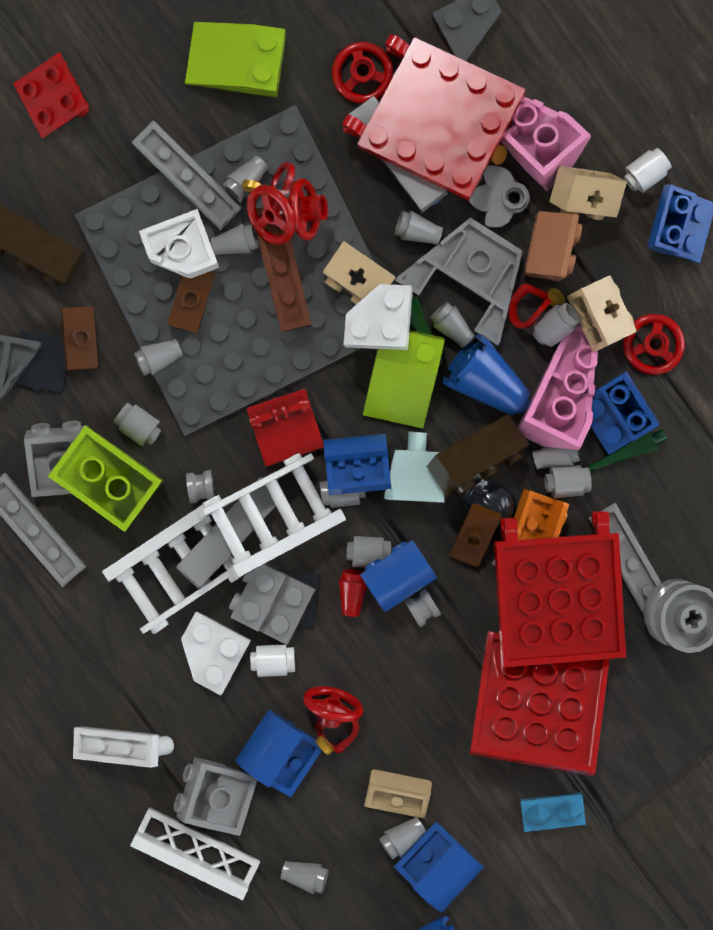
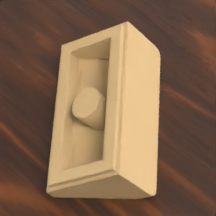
M373 769L369 779L364 807L425 819L431 796L432 782Z

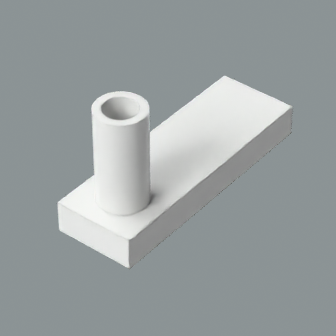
M82 726L74 728L73 759L151 768L158 766V756L170 754L174 748L173 740L168 736L159 737L157 734Z

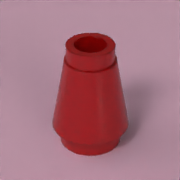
M345 569L342 571V577L338 578L342 615L350 617L360 616V610L367 591V585L360 574L365 571Z

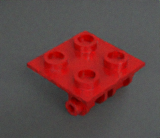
M60 52L13 83L41 138H45L76 116L81 118L89 113V103L85 101L80 91V86L76 84V79L72 76L67 67V62L64 61Z
M305 389L246 408L266 467L285 461L298 453L303 455L324 448Z

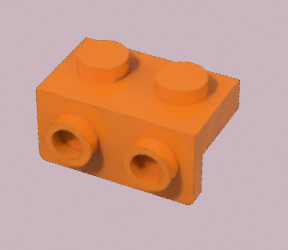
M523 489L514 518H517L518 539L558 537L562 526L566 522L569 504Z

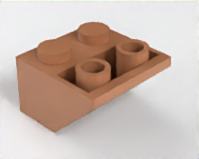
M542 211L536 214L524 276L560 283L566 276L569 277V274H572L576 255H571L572 247L579 243L582 232V224H577L579 215Z

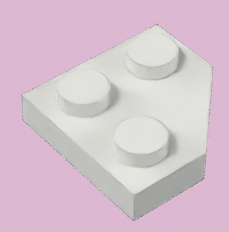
M198 209L139 231L148 258L155 265L189 279L219 268Z
M379 284L346 313L343 345L346 348L408 350L412 286Z
M198 611L195 612L181 638L193 680L211 691L222 695L251 640Z

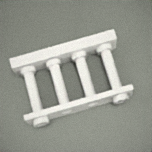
M298 453L283 461L286 467L224 499L217 495L202 503L205 509L197 513L199 519L212 514L234 556L232 561L235 565L226 569L232 580L346 520L341 509L331 513L330 509H326L322 504L315 487L303 465L314 459L312 454L302 458L301 454ZM290 472L294 474L315 514L312 516L315 522L307 527L304 526L303 522L299 523L276 480ZM263 486H266L288 527V530H286L288 537L280 541L277 540L276 536L272 537L249 494ZM236 500H239L261 541L259 546L262 551L252 556L249 550H244L223 510L224 506Z
M203 505L102 571L108 582L114 578L118 582H123L149 623L140 628L143 634L149 630L155 634L169 625L166 620L168 617L228 578L231 583L238 579L232 580L228 571L212 581L209 578L200 589L185 598L158 558L160 554L157 550L168 543L170 548H175L183 560L191 551L184 541L186 537L183 533L194 526L196 531L200 530L203 536H205L213 528L210 524L212 520L209 516L211 514L201 519L197 515V513L205 509ZM232 555L222 563L225 569L235 565L232 561ZM140 561L144 565H149L174 603L173 607L161 615L157 613L132 575L134 571L131 567Z

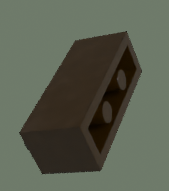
M0 205V255L3 256L5 252H8L16 257L13 263L30 272L32 267L43 272L41 278L57 287L61 282L68 286L85 253Z
M507 414L438 453L426 467L446 497L456 492L459 495H463L475 486L474 482L482 478L484 481H487L499 473V467L506 464L509 468L522 460L523 455L521 453L529 446V443L510 415Z

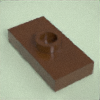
M207 272L191 279L185 276L181 277L167 325L198 334L216 274Z
M93 306L62 308L61 321L66 371L97 369L98 358Z
M472 503L449 556L478 567L497 528L501 514Z

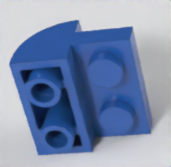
M664 185L647 247L660 254H669L693 263H700L713 217V202L697 197L696 193L673 185Z
M627 371L595 390L592 401L593 420L591 427L609 455L660 425V422Z
M386 433L324 440L329 495L391 489Z
M413 540L409 543L402 542L391 550L389 556L383 560L377 559L369 563L364 569L365 572L360 574L384 612H387L437 579V576Z
M269 709L235 761L243 770L269 788L272 786L292 797L322 750L317 745L315 737Z
M435 822L394 868L413 886V889L438 911L443 912L481 872L484 866L440 823Z

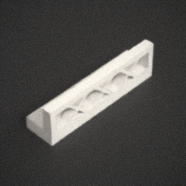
M150 807L130 845L241 900L244 899L249 884L260 863V860ZM151 817L164 823L167 834L154 837L144 832ZM169 826L176 828L178 830L171 832ZM186 833L192 837L195 847L182 851L176 847L173 836ZM169 838L170 844L162 840ZM197 839L205 844L199 846ZM213 846L219 849L223 861L209 864L204 861L201 850ZM197 852L198 858L191 855V853ZM225 853L233 857L227 859ZM242 860L251 865L244 880L232 875L229 863ZM224 865L226 871H224V870H222V869H220V868H218V867Z

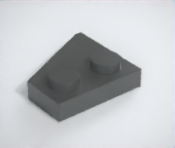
M456 0L433 12L432 17L452 55L467 62L502 11L496 0Z
M0 335V398L4 399L40 350L42 342Z

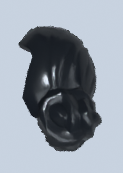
M478 479L474 482L475 486L471 490L460 495V498L465 501L469 509L472 503L500 513L501 518H511L516 513L517 503L514 495L506 487L489 480ZM499 521V523H498L496 529H501V527H500V521Z

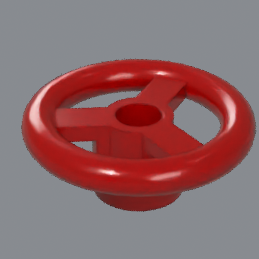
M356 42L346 46L338 53L332 66V80L337 91L344 98L355 103L363 104L373 96L378 100L384 95L393 78V65L388 54L379 46L369 42ZM362 51L376 55L383 64L384 73L375 71L374 62L370 58L364 57ZM353 54L354 61L350 67L351 78L344 84L341 77V68L345 59ZM365 67L369 72L366 76H360L357 73L358 68ZM370 80L381 83L375 91L368 94L352 92L359 83H366Z
M299 178L291 186L289 203L295 215L296 234L302 240L309 241L316 236L320 220L327 219L328 203L324 195H317L310 181L305 178ZM302 188L305 190L307 194L306 197L304 196ZM311 221L310 227L308 231H306L307 222Z
M260 185L255 187L247 199V213L254 230L261 238L271 244L282 245L287 243L293 237L296 226L295 215L289 199L272 186ZM261 195L264 209L262 211L263 216L259 218L256 202ZM268 224H276L284 230V233L282 235H274L265 227Z
M643 315L634 321L636 330L638 331L646 324L653 323L652 332L645 337L642 344L633 346V338L636 332L625 337L623 341L625 356L628 362L641 373L647 375L667 373L678 365L684 354L685 340L682 330L675 321L665 315ZM663 325L669 328L674 335L676 342L674 354L668 350L670 342L667 335L662 332ZM653 338L657 339L660 343V347L657 350L652 349L650 346V341ZM647 352L651 356H660L666 363L659 366H649L642 363L636 355Z
M317 686L308 689L303 695L305 706L317 715L316 720L322 726L338 728L341 722H353L363 715L362 703L355 696L344 690L328 686ZM319 695L331 696L326 699H312ZM340 699L349 703L354 708V711L344 706Z

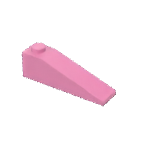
M524 97L501 143L526 172L548 191L554 186L559 166L573 167L591 136L569 114L562 111L557 112L544 106V103Z
M579 323L576 325V330L559 342L518 426L525 438L543 447L580 450L592 424V401L595 395L594 376L598 350L592 351Z

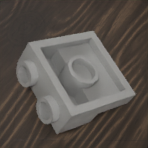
M68 421L62 424V428H50V425L47 423H39L31 426V430H26L24 445L32 497L71 494L49 478L48 475L84 428V426H81V422Z
M264 563L245 574L243 581L247 585L242 594L237 592L232 599L229 609L233 613L230 618L288 645L316 589Z
M194 757L193 764H187L183 773V781L187 782L184 793H179L174 802V811L177 812L176 817L186 824L240 836L257 779L246 771L229 768L221 763Z

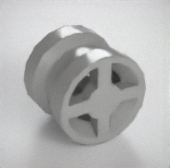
M211 470L204 471L200 475H195L193 472L186 473L190 504L197 503L199 499L206 498L209 500L215 497Z
M426 588L421 590L416 598H408L404 601L420 627L425 625L426 620L430 617L436 618L441 615Z

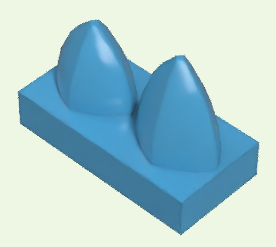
M581 792L520 799L524 832L586 825Z

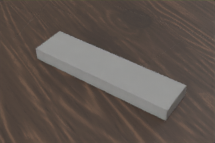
M373 96L349 114L368 125L379 102ZM383 160L422 212L447 195L445 189Z
M154 120L132 141V144L220 231L242 210V207Z
M7 473L1 475L0 516L62 587L65 586L87 566Z
M266 486L249 493L264 519L276 506ZM238 500L229 509L226 516L242 543L254 528ZM217 524L176 566L198 589L232 554Z
M613 503L601 511L609 512L610 533H619L621 576L644 616L643 609L647 597L657 585L661 584V581L617 504ZM590 516L588 520L592 525V516Z

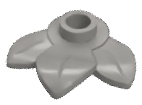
M490 165L484 172L486 184L476 188L469 202L474 208L487 212L485 217V225L487 227L496 228L506 225L513 214L522 212L529 204L530 195L523 184L514 182L511 173L507 169ZM511 193L518 194L519 202L516 204L511 203L508 200V195Z

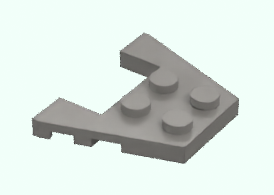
M469 218L411 267L401 273L395 282L400 285H411L413 288L412 292L419 296L434 271L442 272L490 303L474 332L483 334L491 343L498 346L523 251L474 219Z

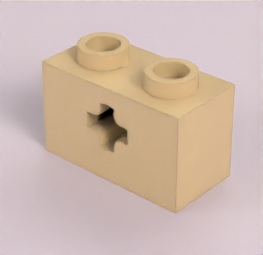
M559 166L550 202L561 208L560 213L575 215L584 213L585 216L595 220H603L604 216L617 218L627 182L608 172Z
M343 241L322 272L327 278L324 283L339 293L344 289L353 295L350 301L355 305L379 284L391 285L395 280L394 275L345 241ZM359 271L363 272L362 279L365 281L364 285L359 282L355 286L352 285V278L349 274L351 272L353 274H357Z
M610 275L567 296L570 305L579 315V324L593 352L637 332L633 317L627 311L621 299L619 288L613 282Z

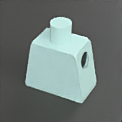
M408 432L407 450H394L390 468L391 489L385 490L384 499L444 502V492L426 467L434 456L439 453L426 451L427 433Z

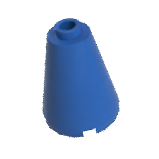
M483 334L476 335L475 337L479 341L475 344L469 342L450 363L448 370L452 373L449 379L444 376L443 384L510 416L516 413H523L531 401L528 398L530 391L491 342Z

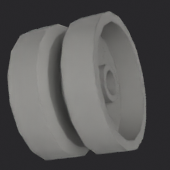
M672 579L664 581L652 590L647 597L643 609L644 623L652 637L664 645L686 653L700 652L713 644V592L709 588L682 579Z

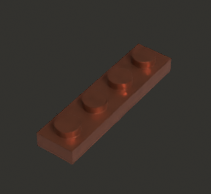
M264 207L256 209L259 218L263 216L262 211ZM268 224L265 227L274 235H282L284 233V230L276 224ZM257 233L281 333L312 325L291 239L285 244L275 245L265 241Z

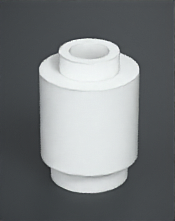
M660 149L648 150L625 168L627 175L624 176V180L634 192L639 190L644 193L667 176V171L672 166Z
M286 645L256 646V652L250 653L251 671H257L258 677L287 676L288 672H295L294 647L286 648Z

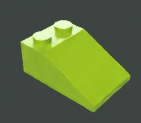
M194 22L185 84L277 98L286 41L285 29L255 24Z
M409 330L408 350L377 349L363 415L423 428L445 341L444 338Z
M86 425L48 475L49 478L124 532L129 528L163 481L159 476Z

